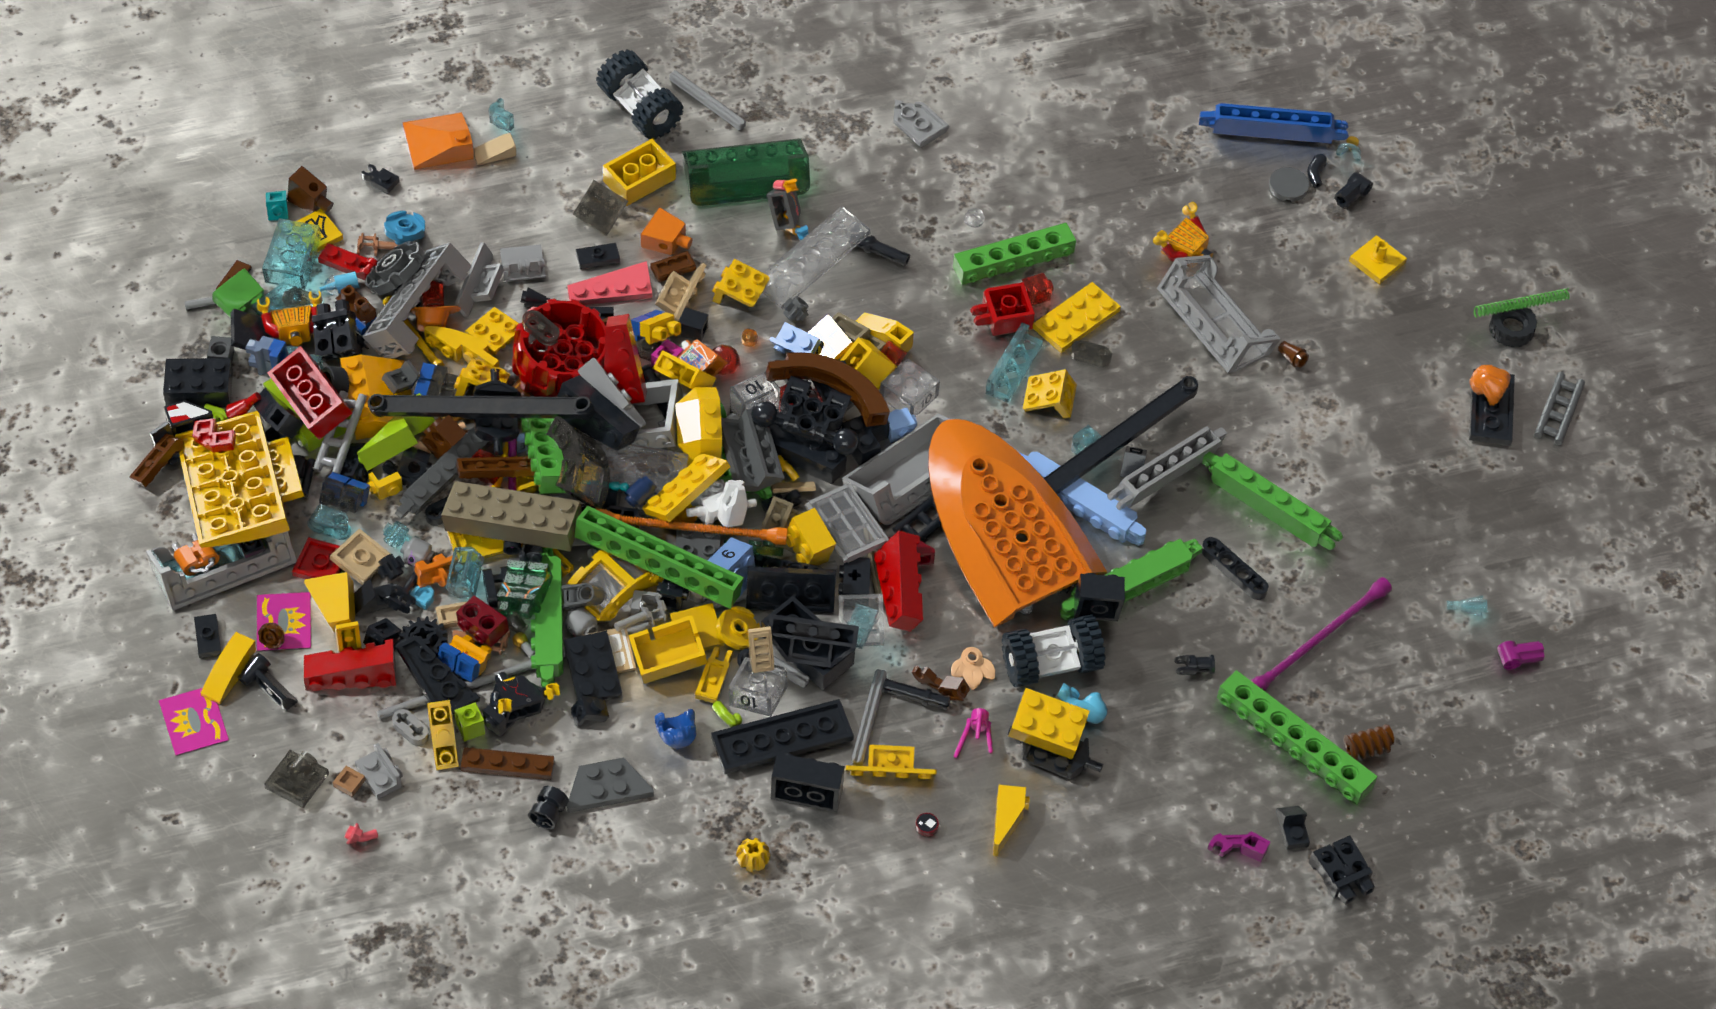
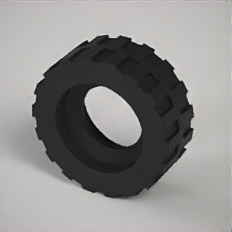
M1520 307L1519 310L1516 308V310L1512 309V311L1509 310L1504 313L1502 311L1501 313L1497 311V314L1493 312L1489 330L1492 333V337L1498 343L1514 348L1522 347L1533 339L1537 327L1536 315L1528 307L1523 309ZM1508 318L1516 319L1523 324V329L1521 331L1510 330L1503 325V321Z

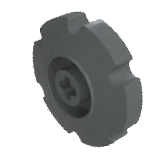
M412 241L396 246L377 261L376 267L373 266L371 268V272L365 279L366 286L373 294L378 293V295L386 294L396 289L419 269L420 263L425 258V251L417 242L413 243Z

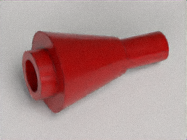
M255 392L248 398L228 404L226 406L227 417L230 419L247 414L252 405L261 399V395Z

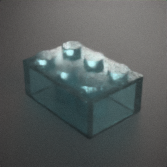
M279 218L262 267L265 283L306 289L321 241L319 225Z

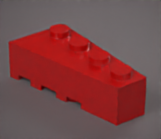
M393 639L385 640V644L378 646L374 642L368 643L362 649L355 650L353 647H346L340 653L330 650L304 655L305 690L320 691L322 689L342 690L344 688L364 689L367 687L387 688L389 686H396V660Z

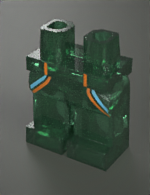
M508 560L506 565L507 573L497 594L499 613L505 617H510L513 610L518 611L519 617L530 620L534 613H540V605L544 601L553 575L547 563L529 562L528 564L527 561Z

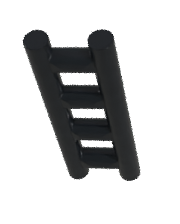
M933 495L892 528L893 532L896 534L898 531H904L920 536V541H923L940 527L939 516L932 520L925 514L932 506L936 509ZM917 518L926 525L919 533L910 526Z

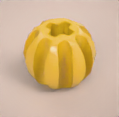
M755 837L753 840L748 838L743 840L742 845L738 846L736 852L738 864L741 868L746 867V871L749 872L753 870L761 871L770 860L771 855L766 842H761L759 838Z

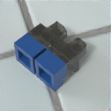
M423 362L414 395L420 393L421 396H454V391H448L446 388L454 389L453 387L458 375L448 373V367Z
M332 472L322 483L319 503L325 506L332 505L338 507L340 511L345 513L348 511L356 513L359 506L364 507L367 504L370 485L355 479L350 480L349 477Z

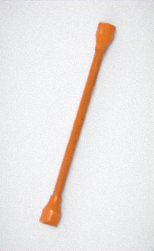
M595 508L600 512L634 526L642 525L645 527L653 526V528L664 527V529L670 528L673 530L684 529V531L692 530L693 532H712V534L723 533V535L731 534L732 536H751V538L759 537L761 540H767L773 544L786 545L787 528L782 527L759 531V529L728 528L725 526L720 527L719 525L681 523L680 521L668 522L661 521V519L650 520V518L622 517V515L614 514L606 509Z

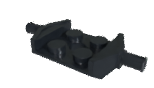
M495 368L490 370L491 381L475 386L473 391L474 396L516 397L518 393L517 388L499 380V369L497 368L496 371ZM475 417V435L481 440L494 444V455H497V453L498 456L502 455V444L516 439L520 433L517 418L494 419Z
M1086 737L1084 742L1079 741L1073 759L1061 755L1057 757L1051 756L1047 750L1020 741L1022 743V760L1068 779L1077 777L1087 767L1100 773L1104 765L1089 757V739Z

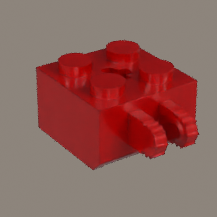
M1024 282L987 288L983 291L982 304L975 305L970 309L972 316H976L973 319L975 325H989L993 336L1033 329L1035 313Z

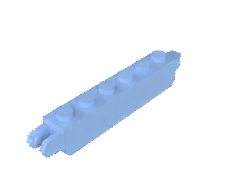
M1031 452L1028 456L1020 453L1043 478L1060 467V465L1039 452ZM1079 478L1057 494L1068 510L1072 511L1077 517L1085 519L1095 528L1106 532L1111 538L1117 539L1122 543L1127 540L1137 546L1144 544L1147 530L1137 522V512L1127 506L1118 510L1116 505L1119 501L1116 499L1110 501L1107 498L1108 494L1085 480Z

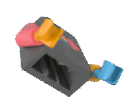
M797 179L777 180L773 183L774 189L767 194L775 230L785 229L797 235L799 240L810 237L807 225L802 227L797 225L801 214L796 192L799 190L796 186Z

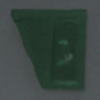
M749 539V542H744L753 546L754 555L783 556L784 547L775 546V544L767 540H763V543L762 541Z

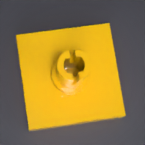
M1377 235L1349 258V262L1378 284H1381L1406 264L1407 261L1405 256Z

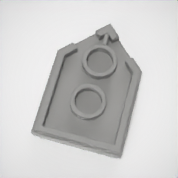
M895 100L893 123L918 146L924 147L949 129V125L923 102L912 104Z

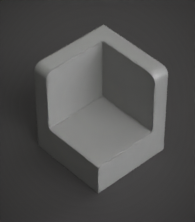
M635 590L631 605V616L642 612L639 605L640 601L645 602L644 607H647L649 611L657 609L658 604L655 596L659 593ZM659 611L652 614L653 619L659 616Z

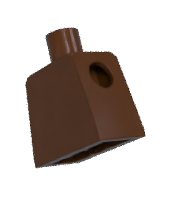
M301 166L289 177L287 194L289 202L310 214L319 209L328 213L332 209L334 203L326 198L327 186L305 167Z

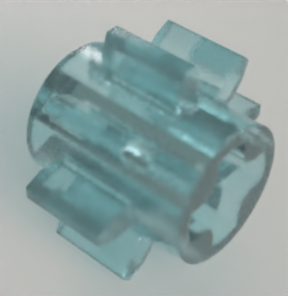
M395 521L393 524L388 522L383 529V535L385 536L383 540L393 548H397L400 545L403 546L405 541L410 540L409 534H407L409 529L399 521Z

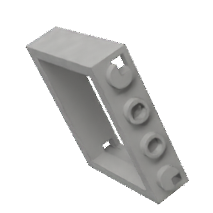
M679 379L645 383L647 388L645 402L632 404L633 406L669 402L665 427L639 430L634 443L618 451L588 435L587 441L592 455L676 446L675 405L683 398Z

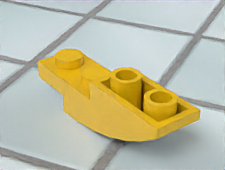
M426 326L424 328L426 343L430 347H435L441 351L445 357L451 358L456 362L463 357L467 363H469L471 358L479 359L490 366L499 367V360L489 354V345L482 340L450 328Z

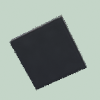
M233 309L230 312L231 346L246 350V345L250 339L260 341L262 336L272 338V336L265 332L260 316Z

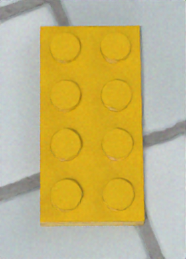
M1091 282L1034 322L1033 329L1055 349L1063 353L1120 312L1121 306L1096 284Z
M703 453L698 455L687 468L682 469L677 477L665 484L658 494L652 496L642 507L646 515L670 522L730 468L728 461Z

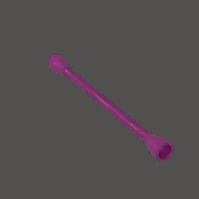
M1384 577L1379 578L1371 585L1363 598L1272 670L1267 671L1263 675L1256 676L1251 681L1262 690L1267 691L1270 683L1300 659V657L1369 604V602L1383 598L1391 592L1392 586L1390 582Z

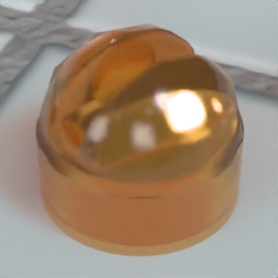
M750 328L745 329L741 334V343L747 347L757 344L758 335L756 331Z

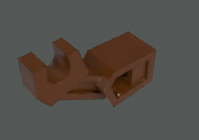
M915 666L912 670L913 676L919 683L938 690L941 695L950 696V700L964 701L970 691L964 678L946 675L945 679L942 680L936 677L937 675L929 667H925L922 671L920 666Z

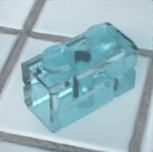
M454 548L445 588L452 592V595L456 598L476 596L484 557L475 548Z

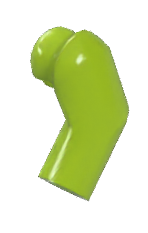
M208 403L205 404L204 408L212 411L213 418H216L217 422L228 419L225 409Z

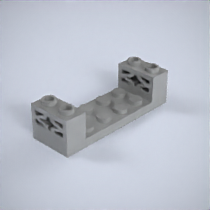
M451 243L426 250L425 258L420 263L419 269L405 283L400 285L362 337L383 358L396 359L404 354L409 355L415 349L414 345L419 339L404 323L409 317L411 308L420 302V296L431 287V281L437 288L445 285L450 286L455 282H462L467 278V272L472 265Z

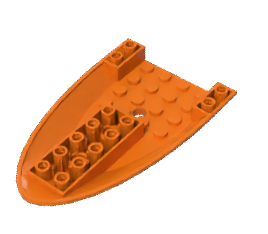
M949 419L942 422L936 428L931 439L928 456L930 485L936 510L957 563L994 628L1014 619L1016 612L1078 583L1080 574L1094 573L1096 575H1105L1108 573L1070 511L1046 480L1016 449L998 435L967 420ZM1024 534L1028 540L1020 542L1016 539V535Z

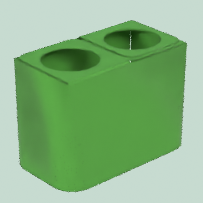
M244 268L213 292L212 301L231 318L230 312L233 309L245 312L257 303L258 298L261 300L264 297V289Z

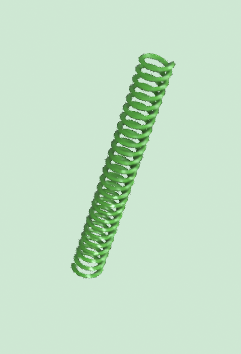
M1569 288L1545 292L1544 294L1525 296V298L1518 297L1517 299L1503 300L1498 303L1475 306L1474 316L1477 318L1476 308H1478L1479 317L1482 315L1485 317L1486 314L1488 316L1489 314L1493 315V312L1497 314V311L1498 313H1501V311L1504 313L1505 311H1512V309L1516 310V308L1519 310L1520 307L1522 309L1528 306L1534 307L1535 304L1539 306V303L1540 305L1543 303L1546 305V303H1554V300L1555 302H1558V300L1561 302L1562 299L1564 301L1566 299L1569 300L1570 295L1567 291Z

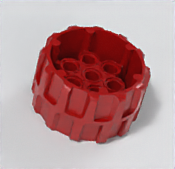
M555 298L547 300V303L539 307H531L526 311L524 322L519 323L515 329L512 371L515 375L519 376L521 389L525 393L531 392L535 397H557L562 383L580 375L578 369L592 358H595L604 369L606 326L600 318L601 313L595 308L590 309L580 304L579 300L558 301Z

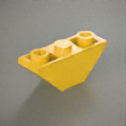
M450 700L427 703L436 770L459 767Z

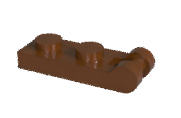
M165 434L129 478L134 483L146 488L154 480L158 472L166 466L173 454L184 448V441L171 434Z

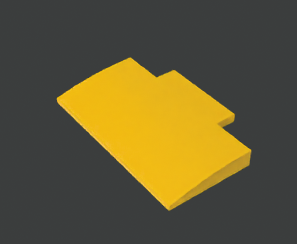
M258 411L217 422L216 432L235 430L236 441L234 450L213 453L194 441L192 436L193 430L175 435V437L184 441V448L179 451L201 548L247 542L290 531L283 503L304 497L293 451L288 437L267 442L263 422Z

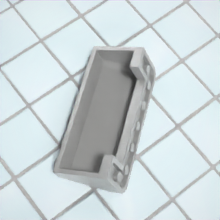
M940 414L935 415L842 478L843 484H850L864 505L878 522L890 525L932 496L928 470L930 443L936 428L942 422L949 420V418Z

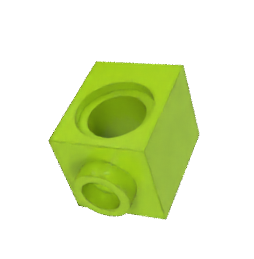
M476 702L455 710L456 726L464 742L485 735L484 719Z

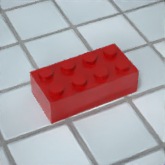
M301 346L267 372L306 427L319 440L353 414L313 358Z

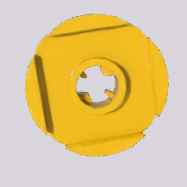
M734 606L723 611L716 623L717 638L720 642L725 643L731 648L738 650L749 648L748 629L761 628L759 622L756 623L755 615L750 610ZM737 624L740 625V629H743V631H737L735 626Z

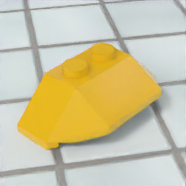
M695 387L675 405L677 446L692 461L702 453L721 459V408L717 388Z

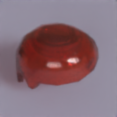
M722 344L712 349L728 362L718 373L719 375L733 374L736 368L740 366L739 354L732 346Z

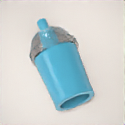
M354 271L336 276L331 275L325 280L324 286L319 288L320 291L326 290L328 294L337 296L341 293V289L347 285H351L356 289L359 288V283Z

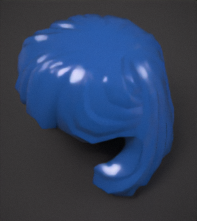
M688 709L683 714L671 718H665V714L662 712L655 715L657 731L663 742L669 747L682 749L689 746L696 738L695 711L693 709Z

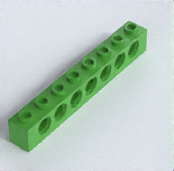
M587 506L577 518L575 538L731 609L741 594L744 577L590 506Z
M1236 670L1220 685L1217 699L1224 706L1231 708L1241 719L1252 724L1258 732L1264 733L1275 745L1281 746L1289 752L1292 758L1302 762L1312 773L1318 774L1329 786L1339 790L1346 799L1352 800L1358 805L1374 788L1377 775Z

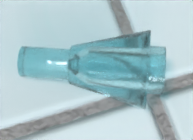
M1483 595L1461 601H1447V610H1461L1482 617L1483 613H1487V600H1483Z

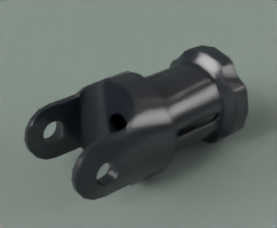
M1183 655L1174 658L1176 664L1186 665L1177 668L1176 673L1179 675H1195L1196 672L1215 673L1214 655H1209L1208 657Z

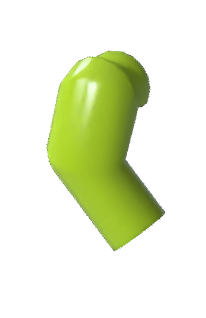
M721 701L713 703L712 709L729 727L742 723L739 713L732 715Z

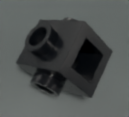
M666 579L663 580V583H658L657 593L661 595L660 600L664 601L667 610L680 611L683 600L687 601L689 590Z

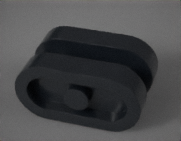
M509 566L500 567V574L495 575L492 574L491 568L483 569L482 575L487 604L493 609L498 608L499 601H505L506 607L515 606V601H519L518 588H513L512 584L516 582L514 569L510 570ZM494 583H502L505 587L507 585L510 588V594L508 593V596H506L507 591L503 586V592L496 593Z

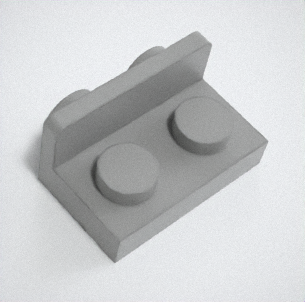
M379 743L374 745V752L355 761L357 770L365 775V782L377 800L401 788V777H403L398 765L394 766L392 764L388 750L386 748L382 749Z

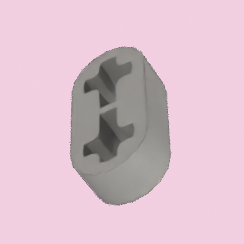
M401 709L393 714L394 729L411 744L421 746L428 741V728L410 711ZM399 719H407V724L403 721L399 723ZM414 731L418 734L422 732V736L416 735L414 737Z

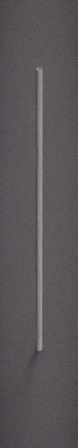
M835 560L819 565L824 570H835L838 568ZM747 589L736 602L746 599ZM710 601V602H707V603L698 605V606H702V605H706V604L712 603L714 609L723 607V605H721V604H719V603H716V602H714V601ZM667 615V622H663L661 620L659 622H656L655 626L671 622L669 617L670 615ZM646 622L628 628L627 632L628 635L646 629L650 631L652 627ZM565 649L563 650V659L567 658ZM531 660L465 683L471 690L495 682L496 675L501 672H506L510 677L532 670ZM424 695L378 710L377 714L379 719L392 716L398 710H410L426 705L429 702Z

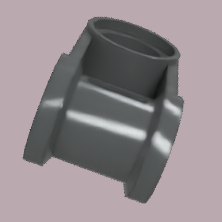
M584 583L561 586V590L564 593L562 609H577L599 605L605 598L603 588L597 585Z

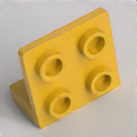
M1066 369L1030 376L1028 378L1023 409L1026 412L1054 406L1063 419L1070 418L1077 384Z

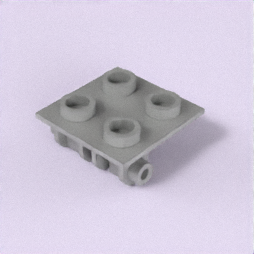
M541 244L500 249L505 282L546 277Z

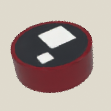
M922 813L916 819V831L922 836H932L938 830L939 821L934 814Z

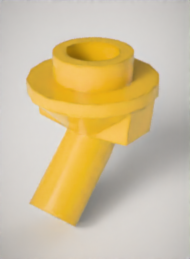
M778 455L782 471H785L792 481L799 478L800 476L781 455Z

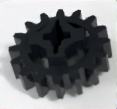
M426 616L424 621H421L420 617H417V622L415 623L411 620L408 621L409 627L403 626V633L399 634L400 643L417 635L438 658L440 645L445 642L448 644L447 630H444V624L438 625L437 619L431 622L428 616Z

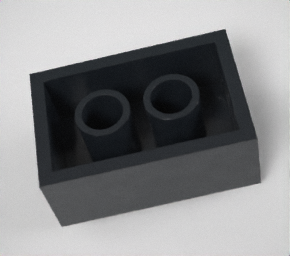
M166 359L163 386L165 406L184 400L203 408L206 403L220 408L231 404L233 379L231 359Z
M777 753L771 777L770 799L838 812L843 791L845 766L834 762L817 761L814 758L796 757L790 753Z

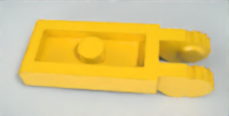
M714 647L710 658L708 657V664L705 665L695 692V699L710 703L718 701L733 656L732 650H728L724 661L717 660L720 654V647Z

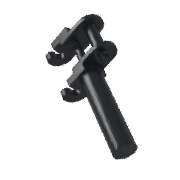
M415 570L404 587L398 584H394L391 587L392 591L397 589L396 595L399 596V600H395L390 596L384 598V603L389 601V607L393 610H399L408 614L411 611L410 605L416 603V599L410 595L418 579Z

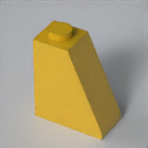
M348 572L304 580V584L334 633L335 625L355 622L354 582Z

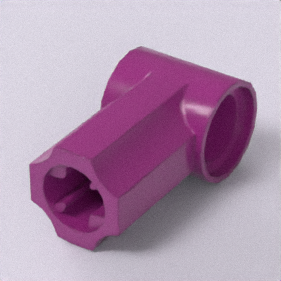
M1506 641L1497 647L1503 668L1506 670L1518 668L1523 663L1543 661L1545 657L1543 644L1539 641L1516 644L1515 641Z

